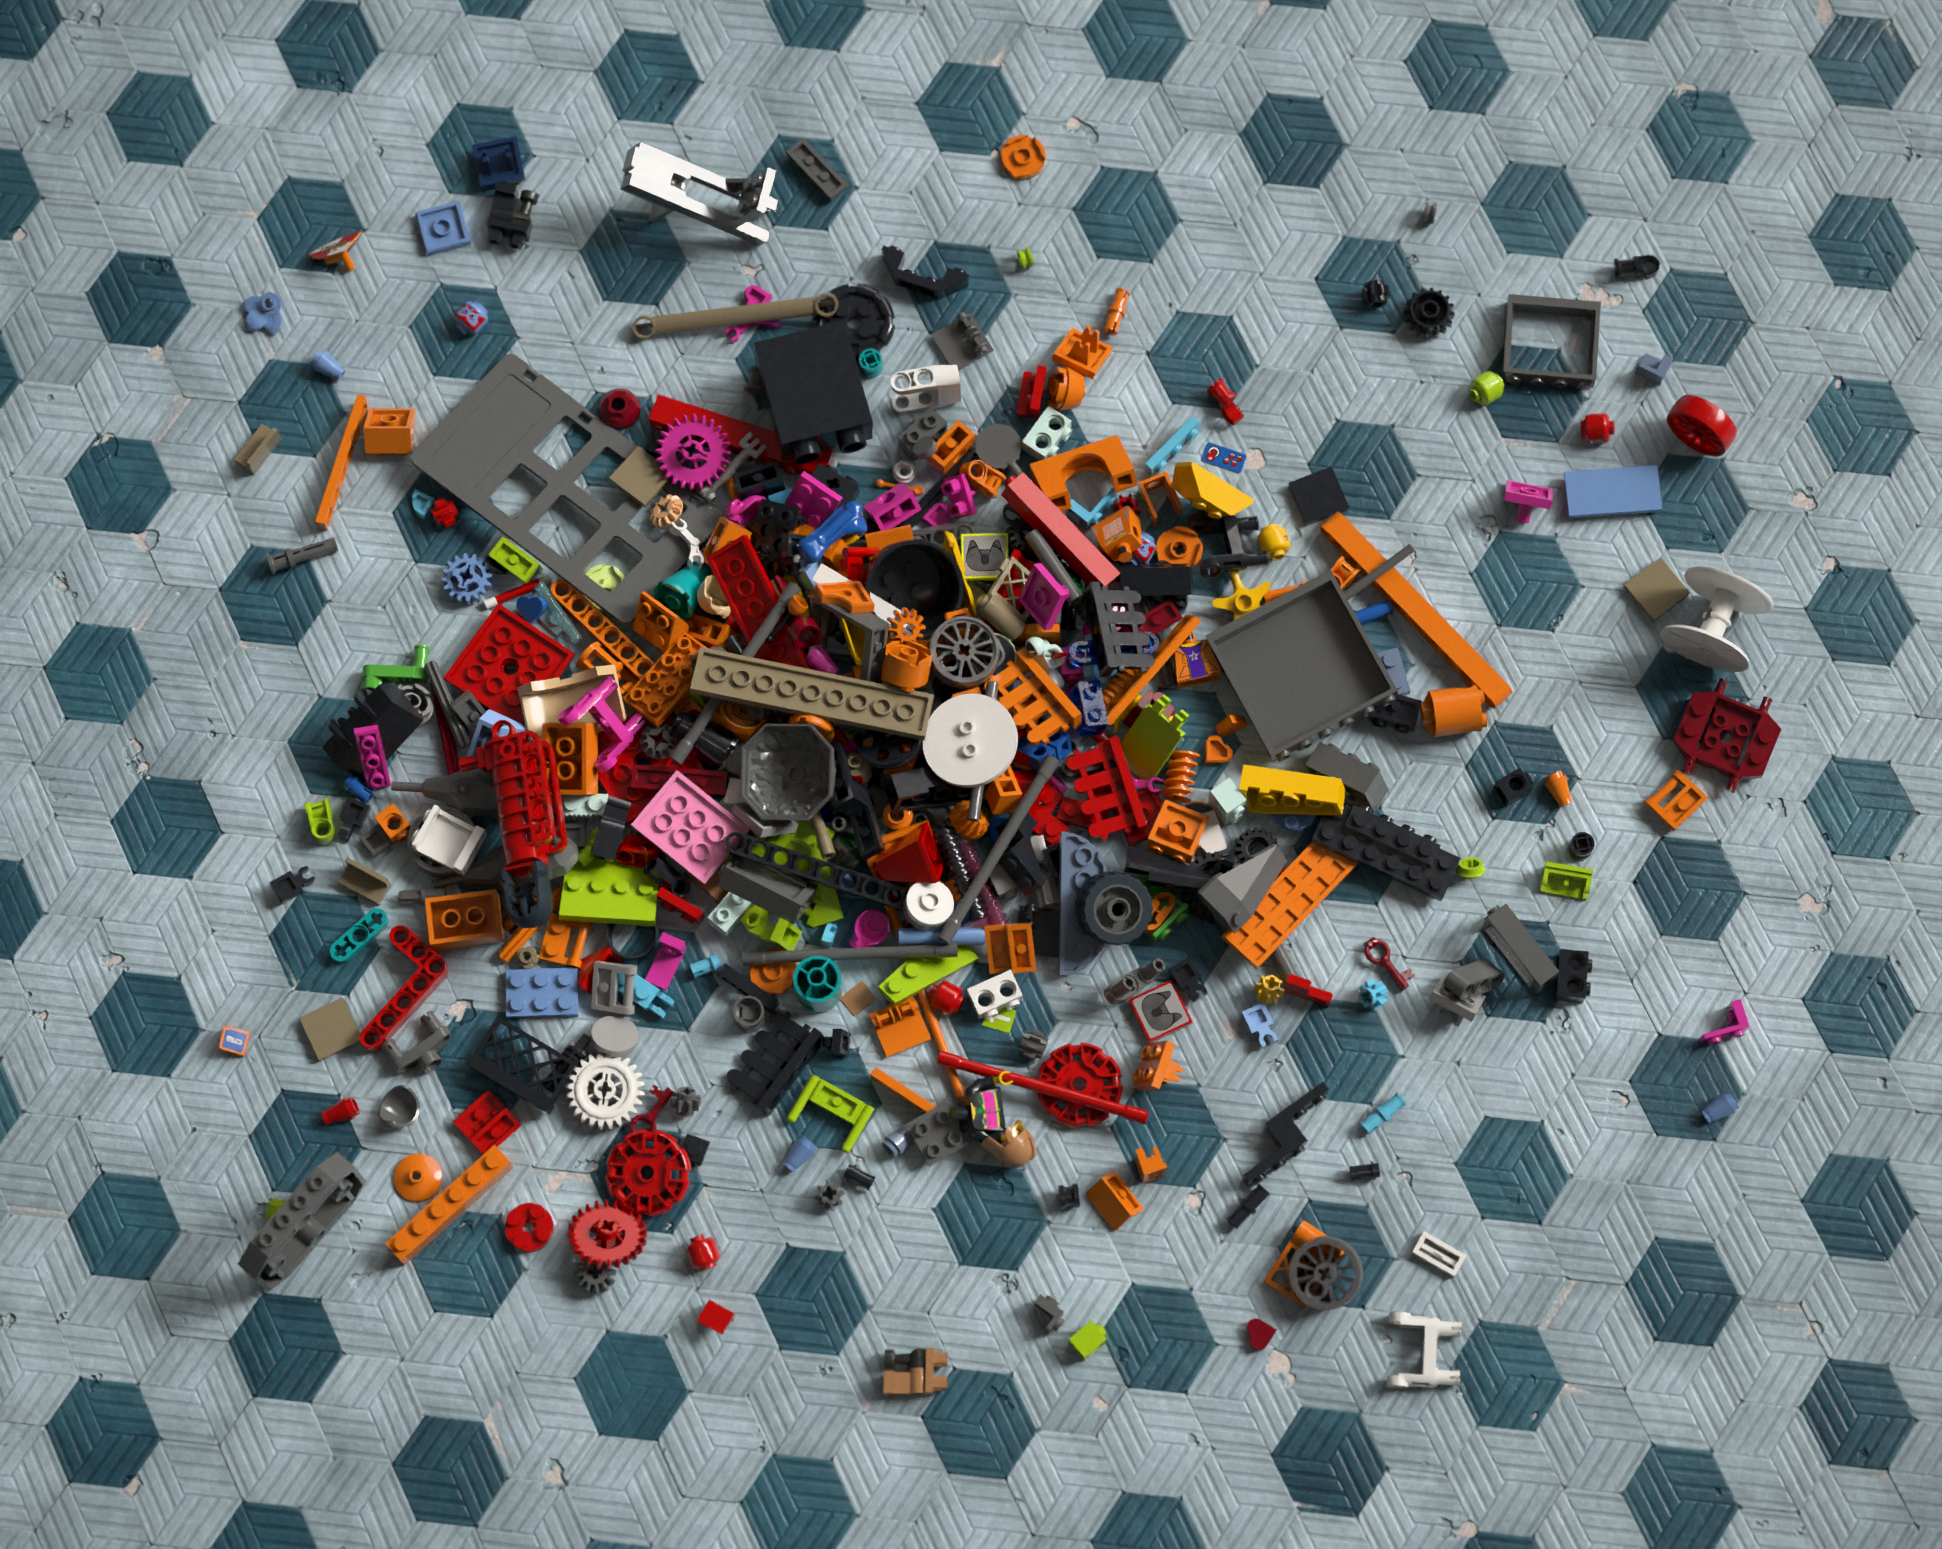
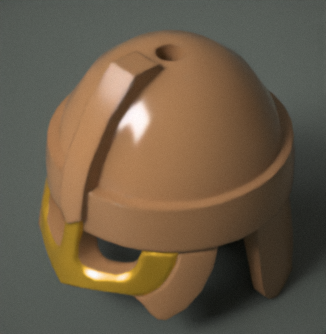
M1017 1120L1013 1127L1007 1126L1006 1132L1002 1133L1006 1134L1009 1144L1007 1142L999 1144L994 1139L987 1137L980 1145L1001 1166L1020 1168L1036 1157L1034 1139L1029 1131L1025 1129L1021 1120Z

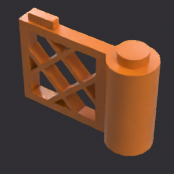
M1305 1220L1302 1221L1264 1282L1304 1308L1307 1305L1294 1295L1290 1280L1288 1284L1278 1285L1271 1279L1276 1271L1285 1269L1289 1279V1266L1286 1256L1291 1248L1297 1250L1302 1244L1312 1238L1328 1236ZM1322 1244L1325 1260L1328 1261L1332 1246ZM1313 1246L1309 1248L1308 1251L1321 1262L1318 1247ZM1335 1247L1332 1258L1333 1263L1344 1253L1342 1249ZM1306 1254L1302 1255V1262L1304 1264H1314L1312 1261L1305 1262L1304 1255L1308 1256ZM1283 1260H1285L1286 1266L1279 1268ZM1326 1267L1322 1272L1323 1274L1321 1277L1323 1279L1326 1277L1330 1270L1328 1267ZM1304 1268L1305 1276H1306V1275H1308V1273H1307V1269ZM1306 1279L1299 1282L1300 1284L1308 1283L1310 1279ZM1318 1282L1314 1284L1312 1289L1310 1287L1311 1293L1316 1296L1320 1295L1316 1292L1320 1286ZM1288 1286H1290L1291 1293H1290L1289 1291H1287L1286 1289H1284L1283 1287H1288Z

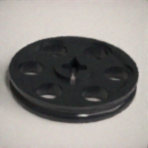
M753 519L743 527L753 533L751 543L754 550L771 554V556L756 553L769 580H773L776 575H779L780 578L784 577L782 568L787 558L782 557V551L778 552L777 545L782 540V534L789 533L788 529L771 525L772 532L766 537L765 528L769 524ZM777 563L778 570L772 575L771 566Z
M868 729L865 738L861 737L860 734L854 736L855 745L860 755L867 763L880 769H895L909 763L917 756L923 746V740L899 735H890L887 738L886 734L889 733ZM872 737L874 739L871 746H862L866 738ZM905 743H910V751L901 753V746ZM883 751H888L889 757L885 761H879V754Z

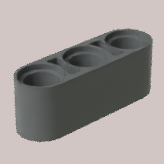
M1482 959L1452 970L1446 976L1444 986L1461 1000H1466L1496 989L1503 982L1505 974L1489 960Z

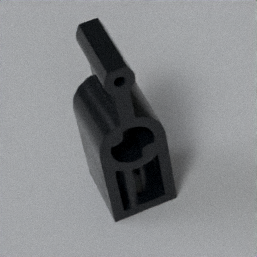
M608 796L590 856L613 863L631 802Z

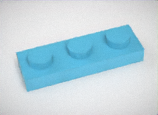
M1194 416L1145 463V472L1150 477L1156 472L1158 474L1166 468L1167 461L1172 456L1174 458L1177 457L1188 440L1191 442L1197 437L1200 422Z

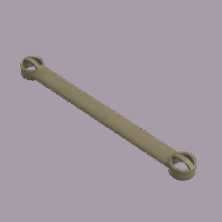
M825 292L816 297L652 317L641 315L635 319L632 329L637 337L646 339L657 334L813 315L828 317L836 312L838 299L834 294ZM823 297L833 299L832 301L818 302ZM835 305V309L830 313H824L819 309V307ZM641 319H647L651 322L636 325ZM653 328L652 332L648 335H642L637 331V329Z

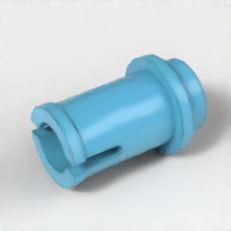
M709 954L710 957L690 964L695 978L714 970L718 972V969L722 966L717 954L713 956Z

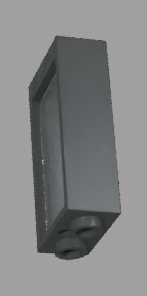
M731 855L727 864L724 863L718 876L721 877L718 884L719 887L792 924H795L810 907L818 888L817 885L806 879Z
M1504 904L1502 907L1496 905L1487 912L1488 916L1485 917L1483 930L1536 996L1554 983L1559 974L1558 969L1507 904Z

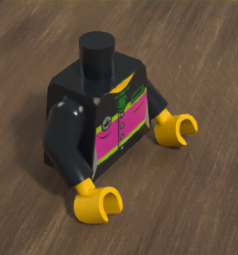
M1002 1071L997 1077L992 1075L973 1081L964 1090V1096L957 1097V1107L949 1109L950 1120L959 1121L960 1130L968 1132L970 1137L980 1143L987 1137H990L999 1144H1002V1142L1009 1144L1006 1134H1002L1006 1132L1001 1087H996V1084L999 1083L1009 1085L1013 1082L1008 1081L1005 1083L1002 1081V1075L1010 1073L1009 1071Z

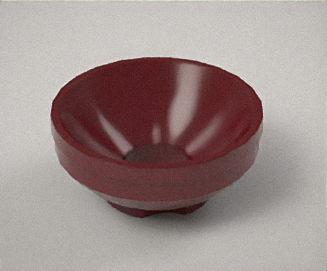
M616 388L605 393L598 407L600 419L615 430L630 428L637 422L641 413V406L637 397L631 391L622 388ZM617 399L625 402V407L619 411L612 408L613 401Z

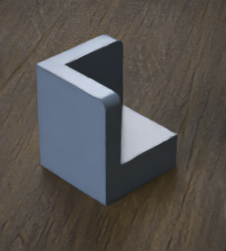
M1646 353L1639 363L1635 374L1660 386L1673 358L1664 355L1663 359L1659 360Z

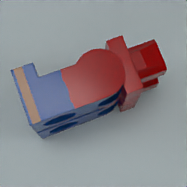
M1017 729L1018 745L1012 762L1015 761L1020 765L1025 764L1037 771L1047 754L1061 762L1072 750L1069 733L1059 730L1048 738L1049 743L1046 745L1040 743L1033 746L1028 743L1026 729Z

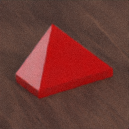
M607 946L580 960L582 964L579 970L578 985L592 996L594 962L604 961L622 964L624 960Z

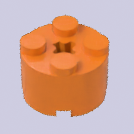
M900 641L888 643L882 664L881 681L901 686V690L906 692H913L916 687L924 686L928 682L932 662L930 649L912 641H908L907 645H901Z

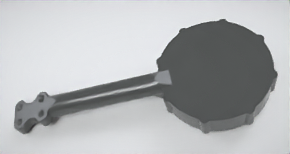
M992 423V425L978 433L975 453L979 460L998 471L1004 472L1010 469L1016 478L1022 473V470L1017 465L1021 455L1022 440L1012 426Z

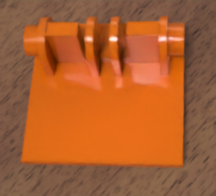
M913 996L896 1006L891 1004L869 1013L886 1057L931 1040L918 1004Z

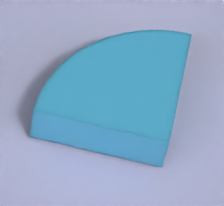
M414 489L412 494L413 508L416 514L425 521L436 500Z
M827 924L821 939L822 946L829 948L832 946L838 928L837 925Z

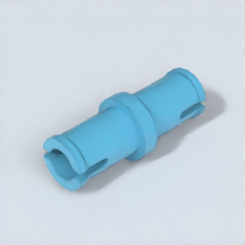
M1395 1093L1382 1106L1378 1105L1375 1108V1112L1360 1122L1361 1127L1370 1135L1385 1121L1389 1122L1391 1120L1390 1117L1405 1106L1406 1102L1398 1093Z

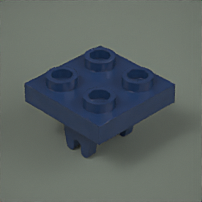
M516 136L472 145L481 190L496 187L497 182L513 184L526 181Z

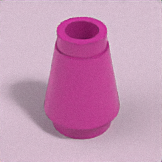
M816 646L805 657V660L808 662L807 665L816 671L836 675L840 672V669L824 648L821 649Z

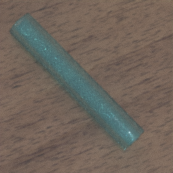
M544 582L537 584L534 587L535 591L540 597L545 599L547 608L572 644L580 642L582 636Z

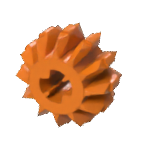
M903 607L901 614L897 610L893 611L894 619L891 617L887 618V621L891 623L888 628L890 633L887 638L889 640L900 641V644L907 645L908 641L917 642V637L924 638V635L919 632L926 629V626L920 624L923 621V617L921 615L917 616L916 610L908 611L906 607ZM904 624H908V625L906 626V629H907L906 632L903 631V630H904V626H903Z
M963 800L951 810L949 814L950 823L954 826L955 831L960 834V837H965L968 841H975L987 831L989 827L988 818L984 815L983 810H980L978 822L968 821L970 800Z

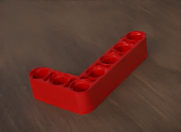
M398 925L391 929L389 933L390 941L396 950L419 969L360 1033L361 1044L371 1053L380 1051L381 1045L388 1043L387 1041L397 1033L445 980L449 972L445 960L404 925ZM399 934L407 935V939L404 942H396V937ZM424 949L425 953L422 957H413L415 950ZM433 965H443L442 970L439 973H432L431 968ZM418 982H426L424 990H415V985ZM404 999L410 1000V1005L407 1008L400 1009L398 1007L400 1001ZM385 1018H394L391 1026L384 1027L382 1025ZM370 1035L378 1036L375 1044H366V1040Z

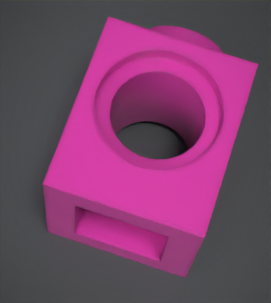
M1083 646L1062 647L1061 650L1067 655L1065 656L1064 663L1060 666V675L1068 684L1079 683L1080 680H1084ZM1074 662L1078 665V668L1069 670L1066 665Z

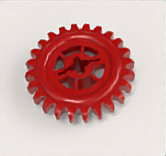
M605 1199L603 1207H600L596 1200L594 1209H591L587 1203L585 1206L586 1213L578 1209V1218L573 1215L572 1223L568 1224V1245L573 1248V1254L579 1255V1260L581 1261L587 1259V1265L591 1266L596 1263V1268H601L602 1265H605L606 1269H610L611 1265L620 1268V1263L628 1265L629 1259L636 1260L637 1254H641L643 1247L646 1245V1223H640L641 1214L634 1218L635 1215L632 1210L627 1213L624 1208L618 1209L617 1200H615L612 1207H609L607 1199ZM590 1232L596 1234V1236L590 1238L589 1234ZM624 1234L625 1239L623 1240L620 1235Z

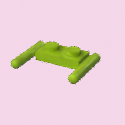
M812 1074L788 1114L787 1120L790 1123L796 1122L805 1104L810 1100V1102L854 1125L841 1147L844 1153H849L872 1115L874 1108Z

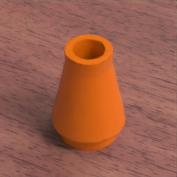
M1562 771L1544 778L1546 782L1544 784L1556 800L1559 807L1573 802L1566 775L1563 776Z

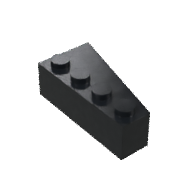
M930 766L892 774L884 788L892 812L952 807L963 800H970L971 788L958 787L945 782L935 774ZM990 783L984 785L983 796Z

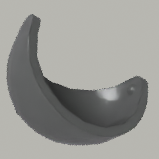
M404 1085L395 1086L388 1091L380 1104L379 1119L383 1123L396 1128L410 1126L419 1115V1099L409 1087Z

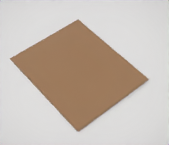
M863 981L841 997V1001L854 1016L877 999Z

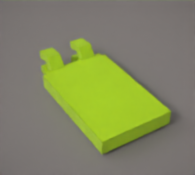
M1165 694L1160 699L1158 698L1153 705L1149 703L1144 707L1121 742L1128 768L1143 780L1157 777L1186 734L1180 729L1189 717L1183 709L1174 715L1171 721L1162 714L1171 702V699Z

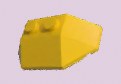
M1193 461L1175 464L1171 487L1183 498L1193 503V507L1203 509L1212 518L1221 519L1223 516H1232L1254 502V499Z

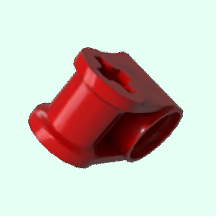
M627 835L623 839L615 856L621 865L643 869L648 860H651L654 856L662 860L659 854L660 849L647 838Z

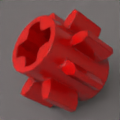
M1131 494L1124 498L1119 495V503H1113V509L1119 511L1128 505L1135 514L1141 515V509L1136 508L1139 506L1140 500H1134Z
M444 497L435 501L436 507L431 509L437 525L444 523L445 527L448 528L456 524L454 518L458 517L459 514L453 501L446 502Z

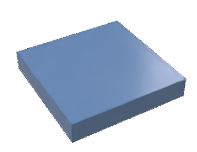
M460 200L415 212L427 256L471 245Z

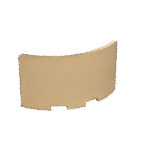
M615 665L595 666L572 674L571 678L560 680L558 677L534 681L518 687L527 731L535 732L542 740V723L560 722L557 717L563 710L575 705L589 690L596 689L606 677L614 679L615 682L612 685L617 683L618 688L605 699V702L621 722L625 721L626 714ZM588 711L578 721L577 719L574 721L597 723ZM528 737L530 742L535 741L531 737Z

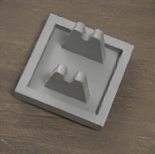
M1444 973L1429 998L1438 1004L1433 1014L1437 1016L1443 1006L1459 1015L1455 1026L1459 1027L1463 1018L1472 1022L1486 995L1480 994L1466 1000H1461L1444 986V980L1447 976Z

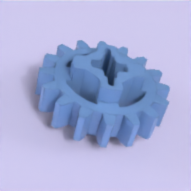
M464 553L463 559L456 555V562L448 561L449 569H443V574L447 576L441 578L442 583L447 584L443 587L445 592H450L449 596L451 599L457 596V601L460 604L464 599L467 600L468 605L471 604V599L474 598L477 602H480V595L487 596L485 589H492L491 583L488 582L493 580V575L489 573L491 571L488 567L489 565L484 566L486 562L483 558L477 561L476 554L468 558L467 553ZM477 568L482 572L483 578L476 574ZM452 580L459 583L458 590L453 586Z

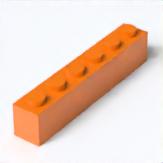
M493 1145L385 1244L406 1265L513 1168V1165Z

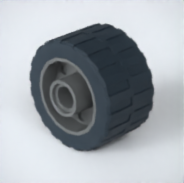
M1114 871L1101 872L1098 875H1093L1088 881L1086 880L1082 888L1079 889L1077 899L1075 900V916L1078 919L1079 926L1093 939L1113 945L1129 944L1141 937L1152 920L1153 905L1151 895L1148 893L1145 885L1137 878L1131 877V875ZM1116 904V909L1112 913V906Z

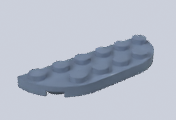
M1061 831L1059 841L1058 975L1060 976L1073 974L1086 968L1100 954L1104 946L1103 942L1093 939L1079 926L1078 919L1075 916V900L1077 899L1079 889L1082 888L1086 880L1088 881L1095 874L1098 875L1101 872L1107 871L1102 855L1087 839L1074 833Z

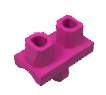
M966 474L945 478V483L941 485L943 494L949 496L951 502L948 507L950 517L959 519L977 514L972 495L977 494L976 489L970 490Z

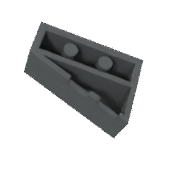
M1319 742L1305 764L1308 772L1313 775L1340 778L1346 792L1350 793L1349 798L1353 801L1359 798L1367 803L1372 812L1375 813L1389 790L1380 773V768L1370 762L1368 764L1361 762L1352 753L1347 755L1340 752L1341 750L1331 743L1326 745Z

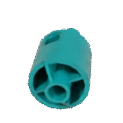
M820 955L810 956L802 960L796 967L793 981L799 1003L807 1010L826 1013L834 1008L840 1001L843 993L842 978L838 966L830 958Z

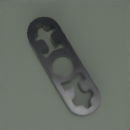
M723 964L717 972L720 978L745 996H753L759 999L766 1011L773 1013L780 1004L774 997L729 965Z

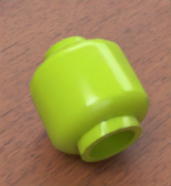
M1486 371L1470 381L1469 396L1474 402L1486 406L1502 396L1504 382L1498 374Z

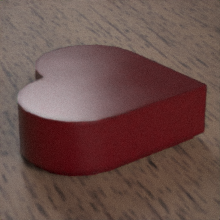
M1251 1319L1246 1327V1331L1250 1336L1249 1343L1251 1348L1256 1351L1264 1350L1277 1329L1261 1319Z

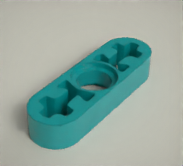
M379 908L370 910L331 945L330 955L333 960L339 964L349 962L387 928L389 924L387 914ZM373 916H383L381 918L382 924L375 923L370 927L373 930L370 934L364 924L367 923L370 926L374 922ZM357 930L366 932V938L362 942H355L353 940V934ZM347 939L355 946L353 950L350 946L346 948V955L344 957L342 955L336 956L338 954L337 948L344 949L348 946Z

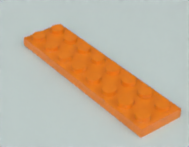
M1312 842L1273 882L1252 917L1236 933L1227 930L1221 938L1257 970L1358 863Z

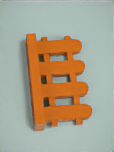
M1024 647L1016 652L1017 661L1015 663L1010 660L1006 663V669L996 676L992 674L988 681L999 683L997 693H1000L1002 696L999 703L1008 712L1014 710L1017 713L1013 717L1016 728L1023 729L1028 726L1031 729L1027 734V740L1030 745L1036 746L1040 743L1046 745L1049 743L1048 738L1061 729L1064 732L1068 730V724L1073 729L1082 724L1081 712ZM1017 680L1022 683L1011 692L1005 689ZM986 682L985 685H984V691H985V692H986L987 682ZM1032 696L1036 699L1035 702L1024 709L1020 706L1021 703ZM1045 713L1051 716L1038 726L1034 722Z

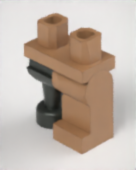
M917 1348L911 1351V1353L895 1354L893 1349H885V1369H893L895 1364L908 1365V1372L884 1371L883 1393L885 1396L934 1395V1392L947 1390V1376H934V1367H947V1353L935 1352L934 1348Z

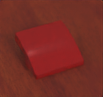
M489 1089L452 1121L482 1155L493 1145L498 1147L521 1126L520 1122Z

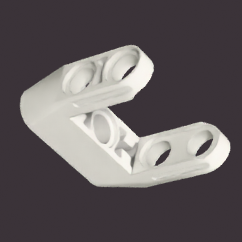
M933 365L900 371L891 377V388L897 393L892 399V408L899 415L924 412L930 407L935 410L961 401V384L957 365ZM922 374H927L931 378L930 382L926 385L920 384L917 380ZM899 378H903L908 382L907 386L903 389H899L894 385L895 381ZM923 394H928L932 400L929 404L924 405L919 402V397ZM900 398H905L909 401V405L904 409L896 406V402Z

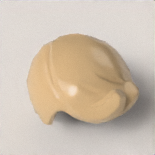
M707 576L698 588L696 594L698 603L704 611L713 615H721L725 619L732 610L715 576Z

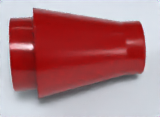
M344 1097L323 1111L322 1117L326 1125L355 1119V1116L359 1115L360 1111L353 1097Z

